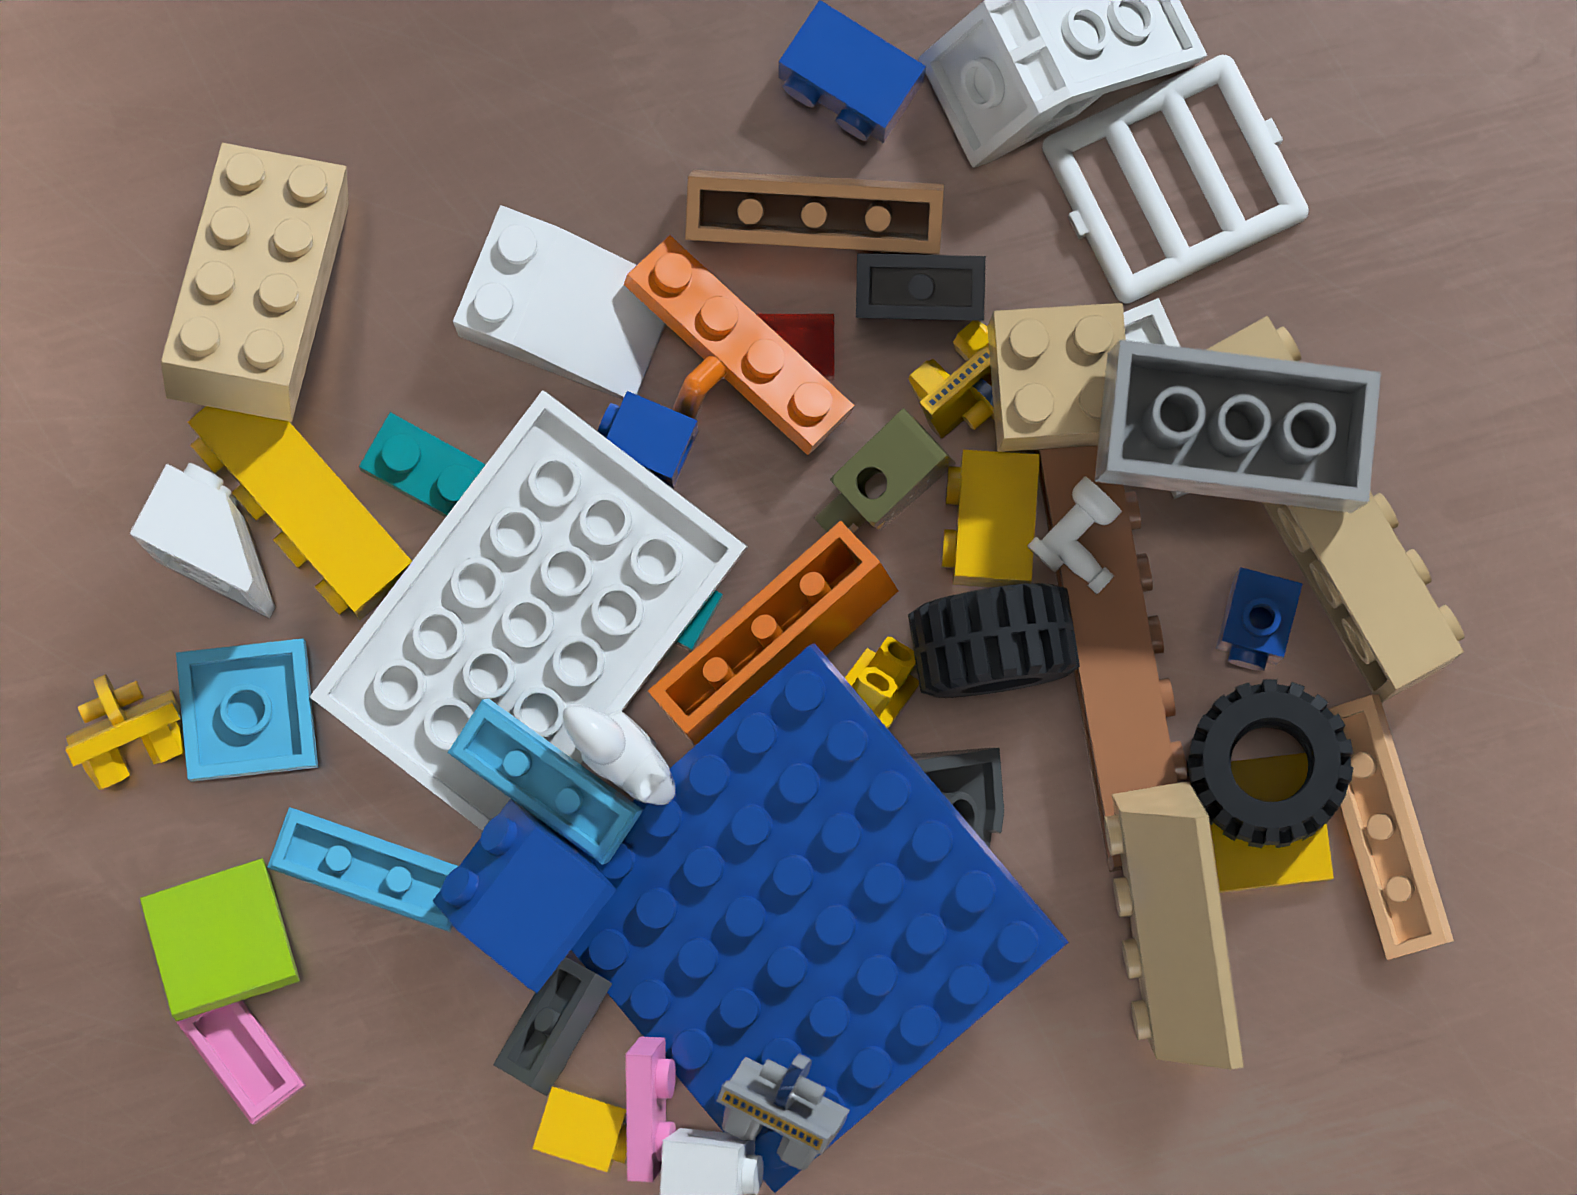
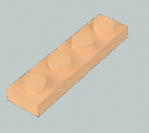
M1379 694L1365 696L1328 708L1334 716L1339 714L1345 724L1343 731L1346 739H1351L1353 754L1351 755V767H1353L1352 780L1348 785L1347 795L1340 806L1386 959H1395L1453 942L1454 939Z

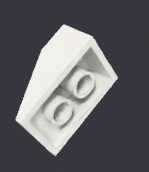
M502 205L498 209L453 320L456 332L461 338L622 400L627 391L638 395L666 324L623 285L627 274L637 266L636 264L560 227Z

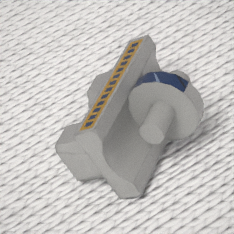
M801 1054L796 1056L789 1069L770 1059H767L763 1066L745 1057L733 1077L723 1084L717 1098V1102L725 1105L722 1123L724 1131L741 1140H754L762 1130L763 1125L782 1134L783 1138L777 1153L782 1161L800 1170H806L818 1153L821 1155L824 1153L843 1127L850 1110L824 1097L826 1088L806 1078L812 1060Z

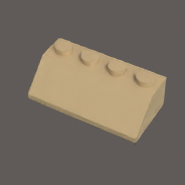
M1189 781L1112 794L1115 815L1104 817V827L1110 855H1121L1124 877L1113 879V888L1119 917L1130 916L1133 939L1122 940V949L1128 978H1139L1142 1000L1131 1002L1137 1039H1148L1157 1060L1223 1069L1243 1068L1241 1042L1208 814Z

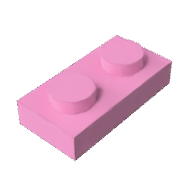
M639 1037L626 1053L627 1181L653 1182L661 1171L663 1140L676 1131L674 1122H666V1098H672L676 1070L674 1060L666 1059L665 1038Z

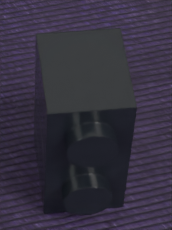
M857 254L856 318L985 320L986 256Z

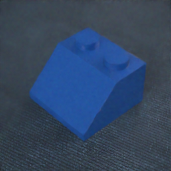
M510 798L501 812L486 824L481 838L461 864L447 875L441 890L432 901L458 932L526 987L538 993L609 901L616 889L576 845Z

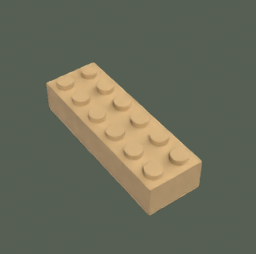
M1268 316L1206 349L1208 351L1297 362L1301 360L1300 351L1288 330L1283 326L1275 329ZM1370 491L1369 502L1353 513L1262 502L1372 694H1379L1382 703L1442 670L1464 652L1458 642L1464 639V633L1457 618L1447 605L1438 608L1425 586L1431 583L1429 571L1414 549L1405 551L1393 531V529L1399 526L1398 519L1383 494L1378 493L1373 496Z

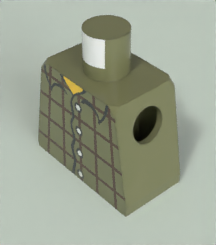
M903 408L832 476L830 481L841 493L814 518L826 532L840 520L852 533L866 521L881 531L948 471V466H954L956 462L923 426ZM875 474H884L887 479L886 490L876 499L868 498L865 492L866 482Z

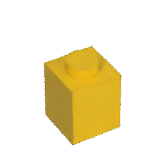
M552 1086L532 1149L610 1173L613 1161L625 1164L627 1160L626 1109Z

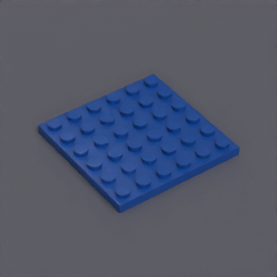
M814 643L807 646L669 768L675 784V796L668 804L652 805L636 799L632 801L642 808L643 811L609 863L602 865L581 850L615 887L616 891L571 950L587 969L612 983L607 992L608 995L644 1037L665 1038L666 1059L674 1060L676 1076L725 1133H728L722 1128L725 1105L717 1102V1098L723 1084L733 1077L745 1057L763 1066L767 1059H770L789 1069L798 1054L811 1059V1067L806 1078L826 1088L824 1097L850 1110L843 1127L827 1147L829 1148L1069 942ZM763 1125L762 1130L755 1138L754 1155L762 1157V1179L776 1193L802 1170L781 1160L777 1150L783 1135Z

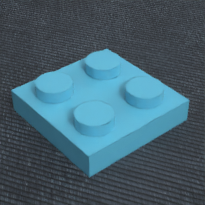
M303 638L176 652L187 778L190 782L318 768L312 698H310L311 687L307 646Z

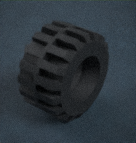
M1029 583L964 592L927 602L908 615L920 692L937 698H957L1016 690L1062 679L1080 667L1068 590L1057 585Z
M1277 679L1263 680L1262 684L1250 686L1249 682L1237 686L1231 694L1227 696L1223 694L1218 698L1206 715L1202 716L1196 727L1187 761V776L1190 777L1191 786L1208 814L1209 823L1211 825L1213 823L1224 831L1223 835L1233 841L1237 838L1248 842V846L1262 848L1263 845H1275L1276 848L1290 846L1292 842L1300 839L1305 840L1314 835L1324 824H1327L1347 795L1346 791L1352 780L1353 767H1351V755L1353 754L1351 739H1346L1343 731L1345 724L1339 714L1334 716L1326 707L1329 702L1319 694L1313 697L1304 692L1305 686L1291 682L1290 686L1277 684ZM1259 728H1275L1287 732L1301 744L1307 755L1308 772L1304 784L1294 795L1282 801L1266 802L1251 797L1238 786L1231 770V757L1237 742L1248 732Z

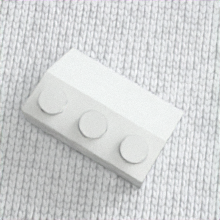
M188 463L184 472L166 464L130 535L156 562L270 619L276 607L249 523L237 509L239 501L230 495L232 492L230 489L222 485L224 481L213 473L192 463Z

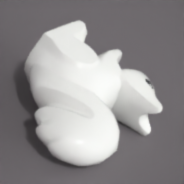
M576 704L565 708L563 711V722L566 731L574 745L581 751L582 760L593 771L606 780L611 781L638 801L652 805H665L674 798L675 784L669 766L656 749L657 743L625 713L619 710L606 715Z

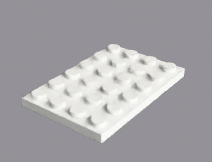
M542 390L316 687L310 698L483 831L486 824L501 812L510 798L448 753L483 699L492 700L582 765L584 761L581 757V751L570 739L563 722V711L565 708L576 704L606 715L619 710L623 712L747 550L748 546L550 394Z

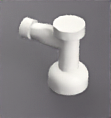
M1084 476L1073 489L1072 497L1076 503L1073 508L1042 540L1035 537L1027 547L1053 572H1056L1065 564L1075 574L1089 583L1087 586L1098 594L1112 580L1114 575L1106 567L1102 569L1093 555L1077 540L1094 522L1100 525L1110 524L1122 510L1096 484Z

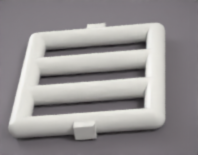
M1228 55L1214 57L1046 137L1042 144L1043 152L1073 212L1069 213L1068 219L1078 239L1087 238L1116 298L1122 303H1132L1304 221L1309 212L1308 205L1278 148L1283 139L1273 119L1270 118L1264 121L1234 60ZM1218 84L1279 204L1246 221L1184 100ZM1161 110L1223 231L1191 247L1188 246L1128 127ZM1106 137L1166 256V259L1134 274L1072 152Z

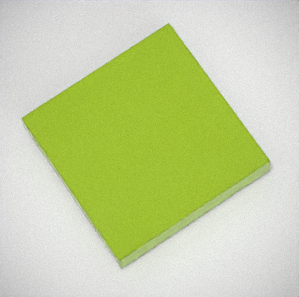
M263 858L140 897L171 1015L176 1022L300 982L269 871Z

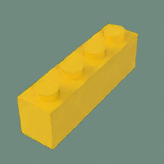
M205 406L187 422L198 435V438L190 444L193 450L214 474L223 466L227 468L240 483L231 493L256 521L265 513L282 531L273 538V541L297 568L305 561H308L323 578L314 587L338 615H341L346 609L350 608L357 618L362 620L383 601L412 560L290 422Z

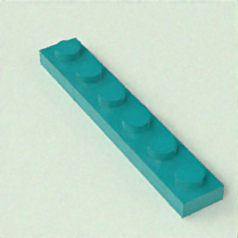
M390 412L361 461L359 468L365 474L446 517L486 464ZM714 591L675 644L690 652L695 649L723 599L722 593Z

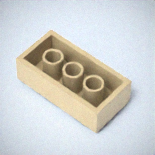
M227 143L221 144L161 359L167 399L292 422L349 206L346 166Z

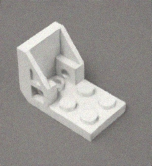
M984 0L920 55L918 59L920 63L926 66L925 73L972 168L990 163L1074 118L1105 93L1193 67L1205 58L1207 53L1180 0Z

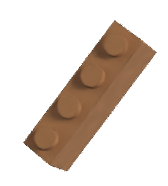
M693 170L688 176L685 240L940 255L944 184Z

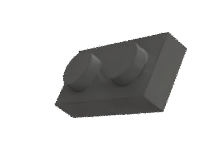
M565 957L539 992H535L493 1065L547 1096L558 1076L564 1070L569 1057L591 1019L597 1013L612 983Z

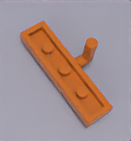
M671 235L627 274L623 285L704 359L685 378L674 403V411L694 419L698 414L706 393L724 377L807 455L851 414L855 406Z

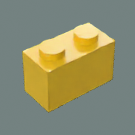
M963 449L960 467L948 466L946 504L957 505L956 530L944 529L941 567L953 568L952 585L1000 587L1029 584L1032 582L1033 552L1027 545L1035 537L1040 454Z

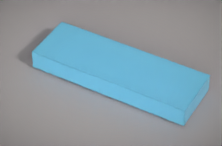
M483 699L448 751L455 759L602 865L609 863L643 811L638 805L490 699Z
M289 807L267 868L451 932L453 925L432 900L441 890L447 875L457 868V865Z

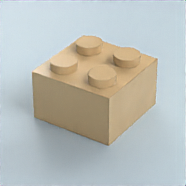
M1123 303L993 311L987 330L997 452L1098 446L1107 354L1119 340H1126Z

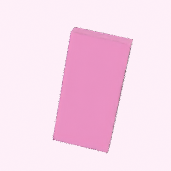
M243 1000L176 1022L252 1125H255L306 1086Z

